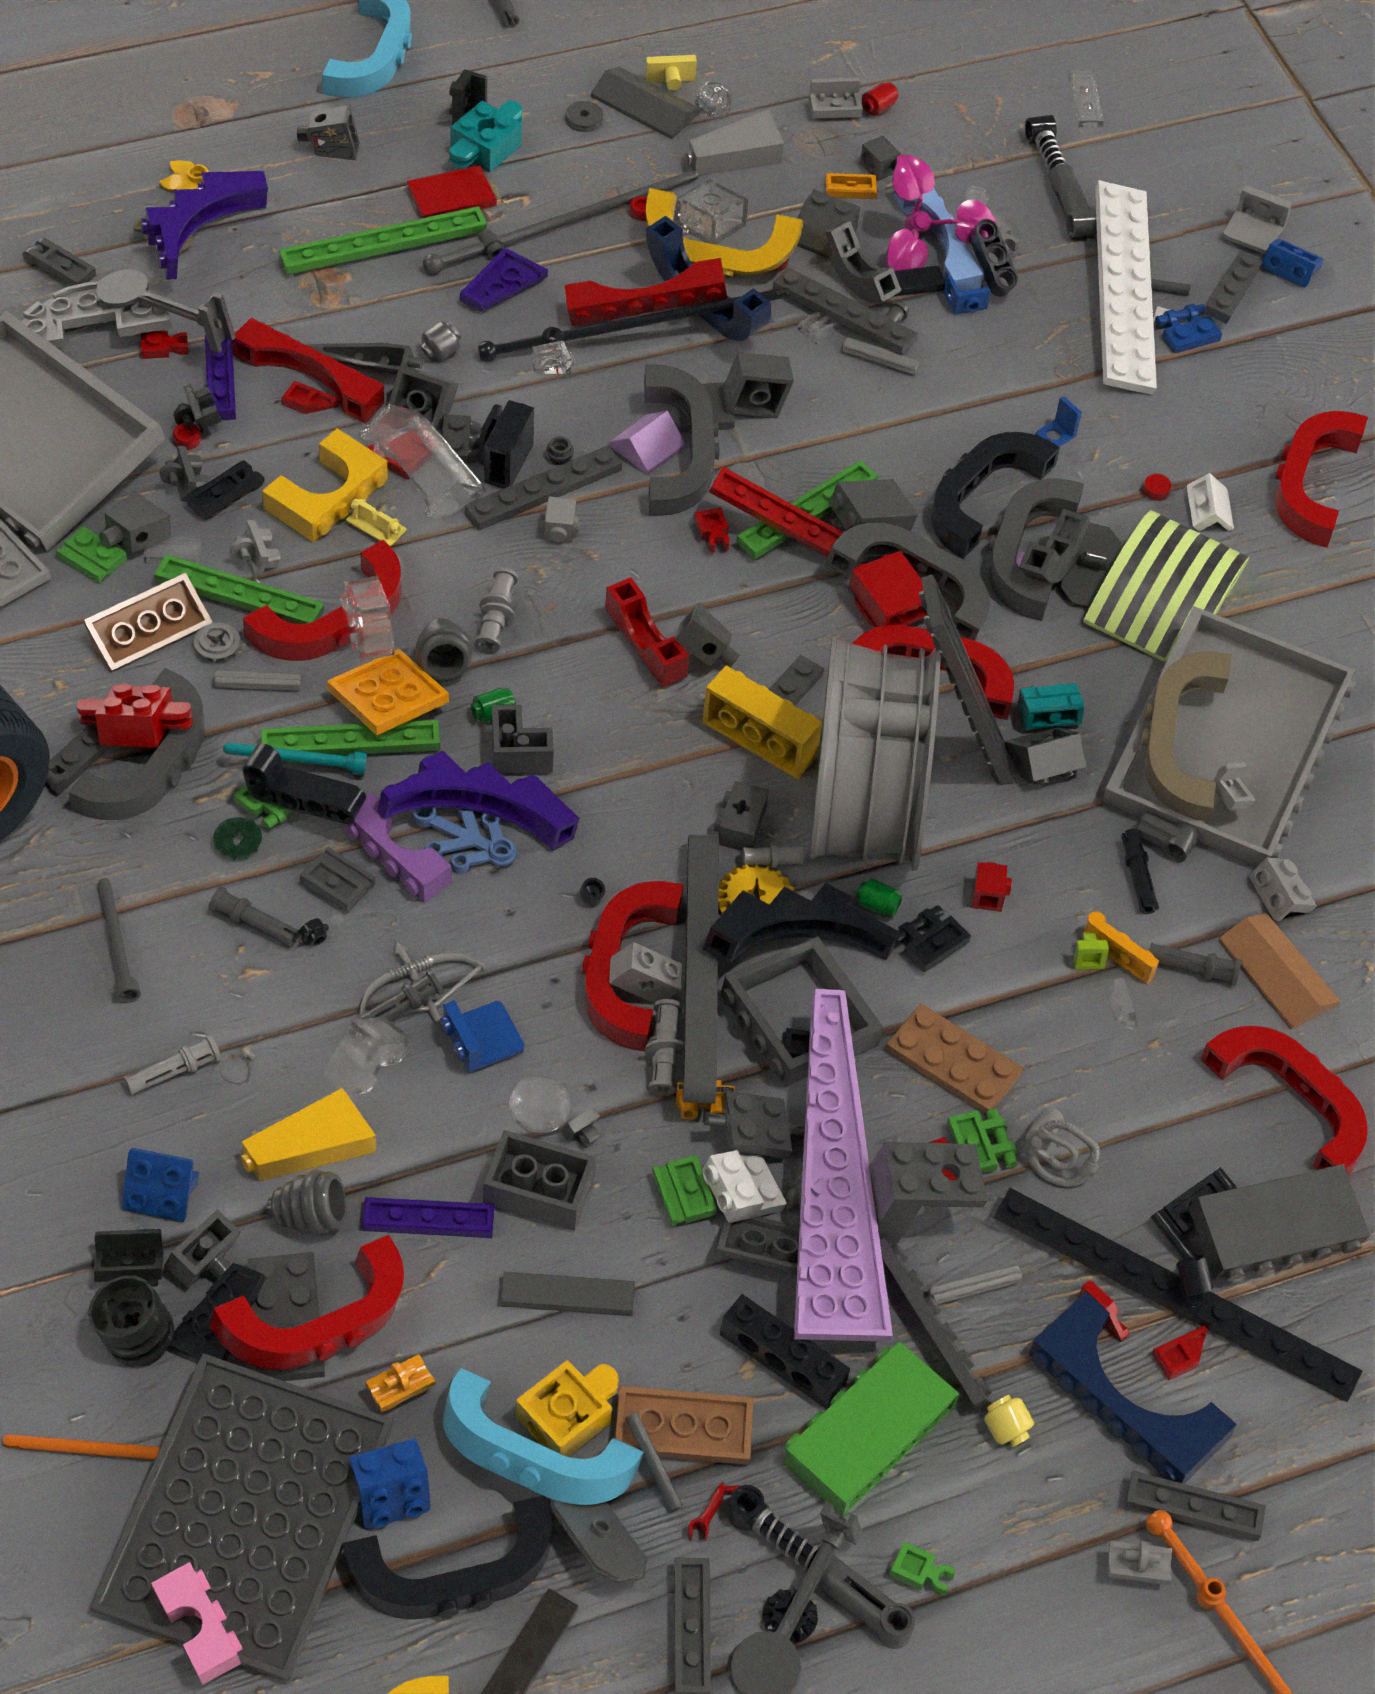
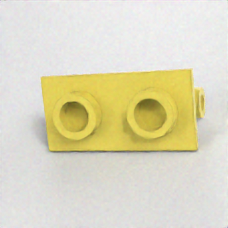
M357 498L353 500L351 508L354 510L346 521L379 541L384 539L391 547L407 531V528L399 524L398 519H393L381 511L378 512L376 508L367 504L366 500H359Z

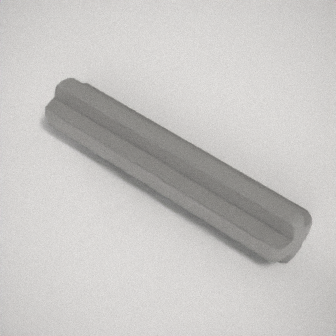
M847 337L843 345L845 353L911 375H915L919 368V360L900 355L851 337Z
M217 670L214 675V684L218 688L298 691L301 687V676L298 673Z
M1012 1264L932 1285L929 1287L928 1295L934 1299L936 1304H941L1020 1283L1022 1274L1019 1266Z

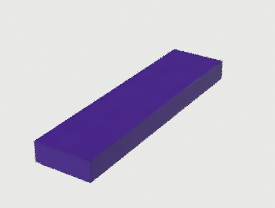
M205 335L207 387H209L215 404L213 405L216 406L221 420H235L236 406L232 340L226 338L221 343L222 351L216 353L210 350Z
M365 1197L362 1231L492 1238L495 1204Z

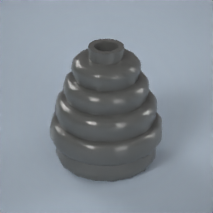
M438 618L428 623L418 637L415 656L418 665L429 676L437 680H451L466 671L472 658L473 647L470 638L460 626L448 619Z
M311 1170L306 1175H299L293 1181L283 1185L282 1188L275 1189L271 1198L267 1200V1213L270 1218H274L275 1222L280 1226L287 1225L290 1229H299V1231L304 1233L327 1234L330 1230L340 1228L346 1218L347 1201L343 1183L336 1173L329 1171Z

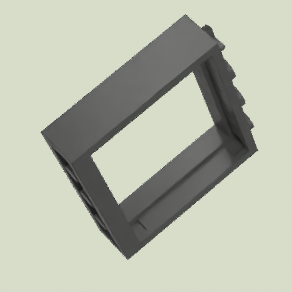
M819 937L730 973L724 977L721 995L725 999L724 1004L735 1013L739 1026L748 1032L753 1039L757 1052L764 1055L769 1063L771 1072L777 1074L785 1087L808 1077L809 1052L794 1059L791 1057L745 991L746 988L807 963L825 989L845 990L849 1022L855 1032L851 1033L854 1056L878 1046L884 1030L880 1021Z

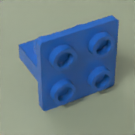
M131 1148L128 1152L122 1209L183 1222L187 1218L189 1196L198 1184L199 1172L193 1171L194 1161L188 1158Z

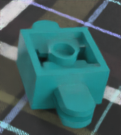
M482 100L450 127L449 161L451 165L458 169H465L471 163H474L478 166L480 165L484 170L491 172L522 146L521 121L523 112L521 104L516 101L507 100L499 108H495Z

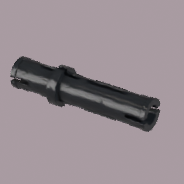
M1129 829L1121 834L1126 851L1125 863L1130 868L1140 912L1142 914H1151L1159 909L1148 869V853L1144 851L1139 830Z

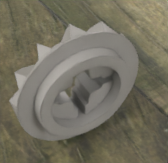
M225 623L207 624L200 628L194 636L195 651L201 654L203 660L210 658L215 663L217 659L223 658L227 661L230 655H236L237 649L240 647L239 633L235 628ZM219 641H222V646L216 645L215 647H212V642L218 643Z

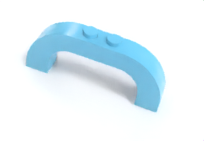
M359 0L360 15L380 19L387 25L375 52L369 58L358 62L329 59L322 74L323 94L345 98L360 97L380 90L391 81L398 65L404 62L405 49L410 48L412 42L410 7L407 0Z
M463 1368L453 1378L443 1411V1427L452 1445L473 1463L545 1497L577 1505L599 1504L617 1498L629 1488L636 1478L643 1451L612 1438L606 1449L596 1457L576 1459L564 1456L495 1424L483 1413L482 1409L486 1403L491 1381Z

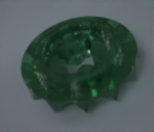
M235 817L227 819L215 829L213 836L215 849H218L223 857L231 856L234 861L237 857L242 856L247 859L252 852L257 853L259 845L262 844L261 830L255 822L247 818ZM241 832L242 840L238 845H235L234 840L238 833Z

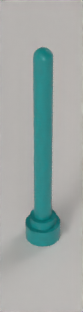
M228 742L224 744L223 751L226 754L250 757L256 745ZM275 748L282 761L347 768V771H351L352 775L364 776L367 752L355 751V754L349 753L348 756Z

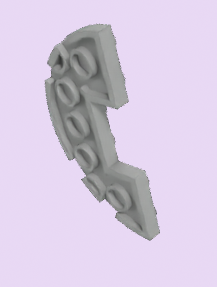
M100 281L81 283L52 293L53 298L44 303L38 301L24 313V319L22 320L24 324L57 348L65 347L64 329L79 328L97 323H107L116 320L119 337L173 328L169 312L139 301L127 307L113 308L100 303L96 294V288Z

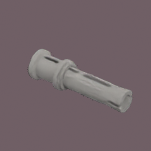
M209 1034L205 1036V1040L190 1047L182 1046L178 1050V1054L128 1076H124V1081L130 1094L134 1095L143 1089L184 1071L194 1073L197 1071V1067L213 1060L216 1062L221 1061V1055L213 1037Z

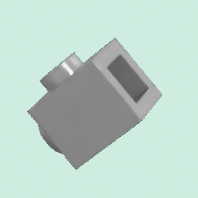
M549 497L545 518L544 540L572 543L573 533H579L580 516L576 515L577 500Z

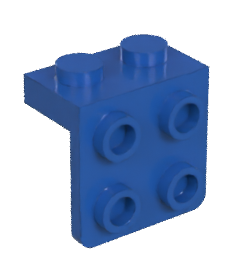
M455 1000L443 1004V1017L440 1018L442 1029L447 1036H450L457 1058L464 1062L469 1073L524 1051V1042L502 1002L494 1001L463 1014Z
M416 1438L349 1457L350 1467L359 1491L362 1522L366 1529L384 1527L389 1523L405 1518H415L430 1510L428 1470Z

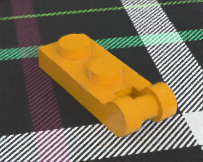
M1095 911L1090 913L1083 933L1095 932L1097 940H1107L1109 946L1108 957L1142 982L1148 984L1155 976L1159 960L1150 951L1141 948L1131 941L1125 933L1117 931L1106 923V918L1101 912Z

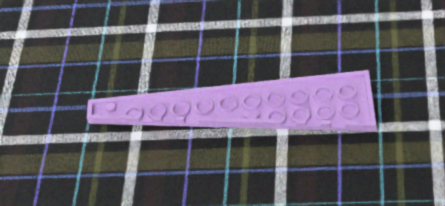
M815 989L811 1001L794 1339L889 1341L893 1333L845 990Z

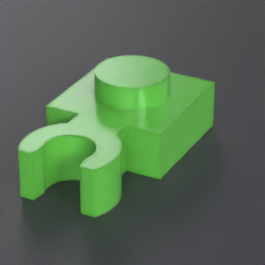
M904 1541L889 1576L919 1590L922 1589L926 1582L931 1585V1588L937 1594L946 1595L949 1586L942 1584L939 1578L947 1577L953 1580L956 1571L947 1565L938 1567L933 1565L936 1555Z

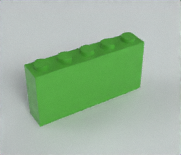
M900 1341L891 1349L889 1347L883 1349L875 1359L876 1364L869 1370L866 1368L862 1369L854 1378V1385L847 1391L844 1389L840 1390L831 1400V1407L824 1413L821 1411L817 1412L808 1422V1428L801 1435L795 1433L784 1446L786 1452L783 1463L825 1502L832 1503L834 1510L842 1517L955 1408L959 1393Z

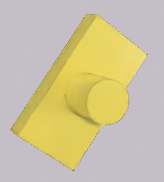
M696 55L646 57V81L650 83L666 82L669 90H678L682 85L681 81H695Z

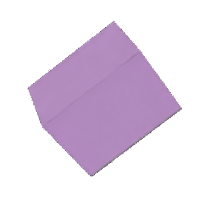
M662 411L646 414L609 442V446L645 474L649 475L684 449L685 442L669 412Z

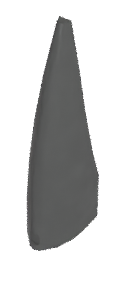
M390 343L306 344L335 360L397 374L399 366L413 369H422L423 358L414 357L410 346Z

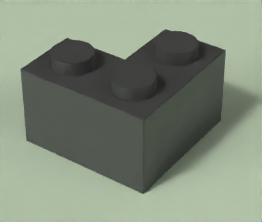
M492 705L494 768L499 773L553 772L554 749L552 728H523L522 705Z

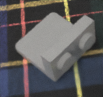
M1245 184L1240 195L1237 210L1225 228L1223 238L1256 252L1266 254L1269 244L1278 239L1283 232L1293 202Z

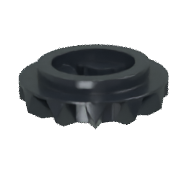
M795 1587L791 1590L779 1589L771 1597H768L762 1611V1620L767 1631H777L785 1616L781 1612L787 1611L797 1593ZM809 1600L790 1637V1641L793 1644L806 1640L816 1628L818 1621L817 1607L811 1600Z

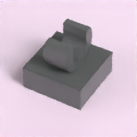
M592 1106L568 1122L560 1131L567 1141L577 1135L582 1145L587 1147L600 1137L598 1131L592 1125L600 1116Z

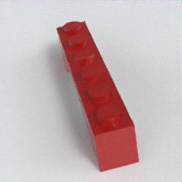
M721 258L694 262L676 277L645 288H612L591 280L565 285L567 310L572 326L728 299Z
M250 318L235 333V338L232 340L233 356L255 367H285L314 377L339 398L344 413L364 423H367L384 405V385L379 381L359 373L354 368L348 367L334 358L314 350L309 345H304L289 335L269 327L265 323Z

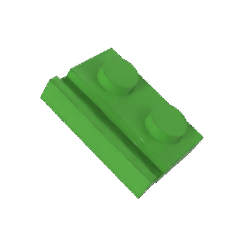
M82 526L64 542L65 545L61 549H56L58 559L99 584L103 582L102 579L106 575L110 576L127 560V554L124 550L116 545L106 548L101 543L99 535L85 526Z
M697 1155L667 1162L666 1165L661 1167L653 1166L652 1174L672 1227L684 1221L689 1223L716 1216L717 1207L709 1186L704 1180L702 1167Z

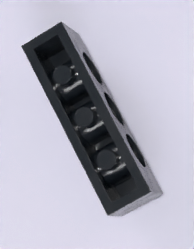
M741 1294L722 1317L720 1336L825 1409L831 1406L830 1402L834 1396L847 1386L850 1368L810 1340L794 1339L793 1328L745 1295Z

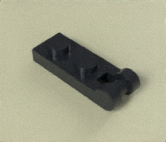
M242 460L186 497L187 505L206 520L251 489L260 488L265 481V477L258 471L254 472L252 466L245 460Z

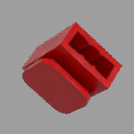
M901 551L883 555L877 560L860 564L852 569L849 588L855 595V605L871 626L909 625L924 619V616L927 615V611L923 609L919 597V591L924 590L922 580Z

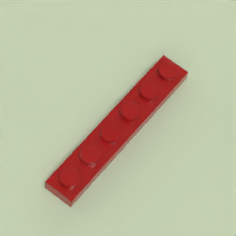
M723 466L709 490V493L826 557L829 556L833 544L844 533Z

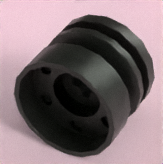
M137 1276L115 1278L99 1288L90 1301L88 1310L90 1325L113 1357L126 1365H142L153 1361L165 1352L172 1341L175 1329L172 1315L161 1302L154 1288L145 1279Z

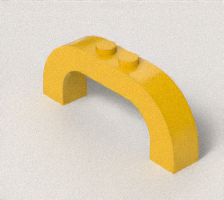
M649 188L646 203V216L649 226L664 216L673 221L677 201L675 193ZM777 214L770 239L762 247L750 251L691 240L684 236L683 242L692 264L698 261L721 258L724 276L733 277V273L760 275L778 268L793 254L799 243L804 223L802 219Z

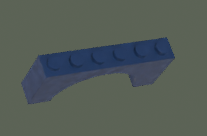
M1085 1292L1033 1341L1029 1356L1039 1369L1047 1371L1056 1379L1062 1390L1072 1393L1081 1401L1082 1406L1088 1413L1100 1418L1115 1437L1122 1438L1129 1444L1138 1458L1148 1461L1157 1469L1161 1478L1185 1484L1231 1438L1237 1424L1212 1402L1190 1414L1163 1415L1143 1409L1125 1398L1105 1375L1098 1356V1336L1105 1329L1110 1312Z

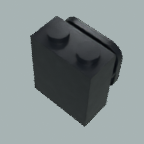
M508 400L503 411L502 406L495 404L483 424L479 438V464L484 465V483L500 488H507L513 485L533 447L534 407Z

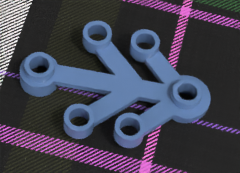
M435 807L412 810V820L419 827L426 828L432 826L455 837V839L441 842L430 841L426 844L425 849L430 847L439 850L437 853L441 857H443L444 853L472 847L482 850L468 855L464 853L455 854L451 859V867L458 874L467 872L469 866L491 862L496 866H507L516 859V847L511 840L503 837L499 826V817L487 813L482 815V827L489 831L491 840H488L480 835L474 817V810L463 811L461 808H456V814L463 820L465 828L436 815ZM492 819L495 822L488 823L487 820ZM462 861L465 864L457 865L456 863Z

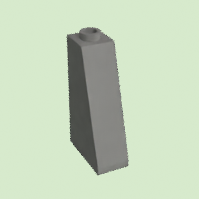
M764 110L690 140L689 151L685 154L688 167H692V170L698 172V176L782 163L784 142L770 111Z

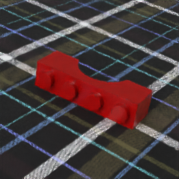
M632 577L606 587L605 610L662 688L686 678L689 654L681 644L674 640L675 636L666 638L657 629L649 613L646 597Z

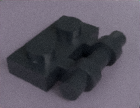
M939 905L931 909H924L918 914V918L910 923L905 922L898 927L900 934L895 945H899L904 941L910 942L905 946L904 952L923 972H926L969 943L971 935L951 915L943 921L939 919L944 915L943 909ZM923 928H930L922 935L919 933Z

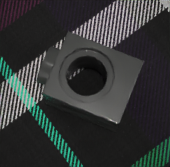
M882 135L862 145L860 164L871 175H876V180L879 181L893 175L897 156L901 155V153Z

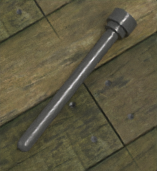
M102 878L99 880L98 886L118 977L113 987L115 998L120 1003H131L136 1001L141 995L139 984L130 976L111 883L109 879Z

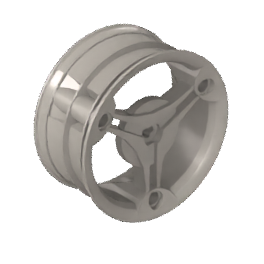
M832 634L809 860L814 861L816 857L823 855L826 857L838 855L862 858V860L868 858L897 861L899 864L907 862L911 863L912 871L918 870L928 806L939 695L941 655L939 651H936L935 646L932 653L926 657L924 648H921L919 657L916 658L888 654L887 645H884L883 651L880 652L850 643V641L846 642L839 639L837 634Z

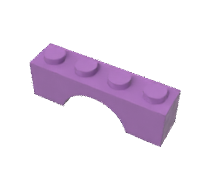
M371 792L366 796V800L354 822L345 824L344 830L352 840H357L364 846L366 853L371 858H377L384 865L385 870L390 876L397 877L412 896L416 895L425 903L452 883L451 865L432 847L422 850H409L396 845L388 836L392 829V816L384 819L377 812L380 799Z

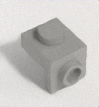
M1244 762L1224 764L1217 771L1218 775L1213 780L1216 782L1215 792L1229 810L1250 808L1255 802V798L1240 780V777L1248 768Z

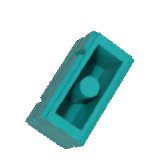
M1077 683L1041 687L1031 686L1020 689L1018 712L1022 718L1025 730L1081 725L1084 701L1080 695Z

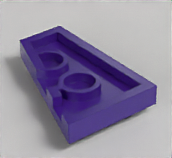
M504 248L460 292V301L479 311H483L547 278L548 269Z

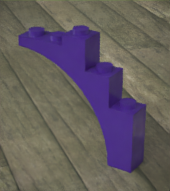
M264 171L202 172L201 183H197V189L174 190V200L169 201V207H146V217L141 218V232L147 235L148 245H155L156 251L161 252L159 253V268L164 269L166 280L177 279L179 252L188 237L206 223L230 213L266 208L268 186Z
M444 751L433 756H427L420 761L418 774H412L395 785L385 787L381 791L377 812L384 819L409 810L429 807H456L484 812L516 824L540 839L551 850L574 839L580 819L535 774H531L523 779H517L510 784L489 762L479 767H473L465 772Z

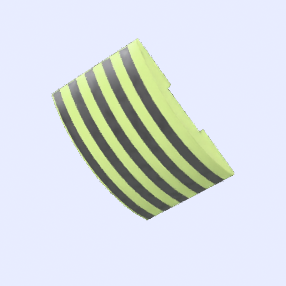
M1150 510L1135 528L1094 598L1083 623L1166 663L1192 607L1195 606L1216 615L1250 557Z

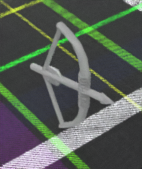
M395 940V955L400 956L404 965H401L400 968L396 967V969L389 970V972L370 984L364 991L359 1016L367 1012L365 1011L367 1001L374 992L390 981L394 982L399 980V978L402 979L410 975L414 982L420 978L417 973L418 971L420 972L421 969L425 970V968L432 967L433 964L445 961H461L475 966L474 970L440 999L435 994L423 1001L418 1009L410 1007L402 1012L429 1011L434 1021L440 1023L441 1016L436 1008L480 970H485L486 965L465 954L450 952L427 955L422 957V959L419 958L418 960L411 961L406 953L408 948ZM425 987L421 988L420 990H418V991H419L418 993H420L421 991L425 990L426 988H425ZM386 1009L378 1015H383L391 1009Z

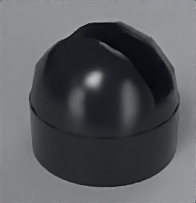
M598 878L586 879L580 888V896L588 904L599 902L605 894V885ZM586 887H589L590 892H591V895H592L593 897L590 896V894H589V892H588V890H587Z

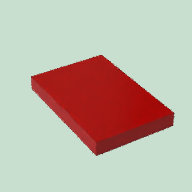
M480 165L407 181V188L421 219L478 206L480 209L497 206V199Z

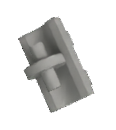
M247 520L246 532L234 538L235 541L230 546V552L234 558L248 561L254 577H262L265 568H277L280 554L278 549H266L270 548L272 543L270 529H258L255 520Z
M1110 1541L1108 1577L1118 1580L1128 1579L1143 1581L1149 1584L1170 1585L1172 1578V1548L1150 1546L1147 1541H1140L1139 1544Z

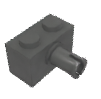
M217 1209L171 1252L164 1266L187 1288L204 1272L208 1273L210 1271L219 1279L232 1265L224 1258L225 1252L234 1245L241 1231Z

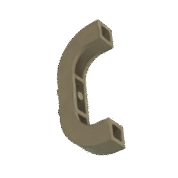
M1197 652L1178 659L1163 673L1157 685L1152 703H1147L1144 720L1149 721L1148 729L1144 728L1141 746H1146L1144 769L1148 784L1157 798L1167 807L1194 819L1209 820L1214 806L1216 782L1191 777L1185 774L1174 761L1172 749L1178 701L1184 694L1195 690L1224 693L1229 680L1232 654Z

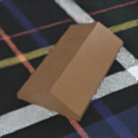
M184 573L89 617L83 623L95 652L110 672L197 632L203 626L213 623L187 574Z
M1267 913L1244 918L1219 938V943L1234 961L1237 959L1242 960L1240 968L1291 1030L1340 1004L1341 1001Z

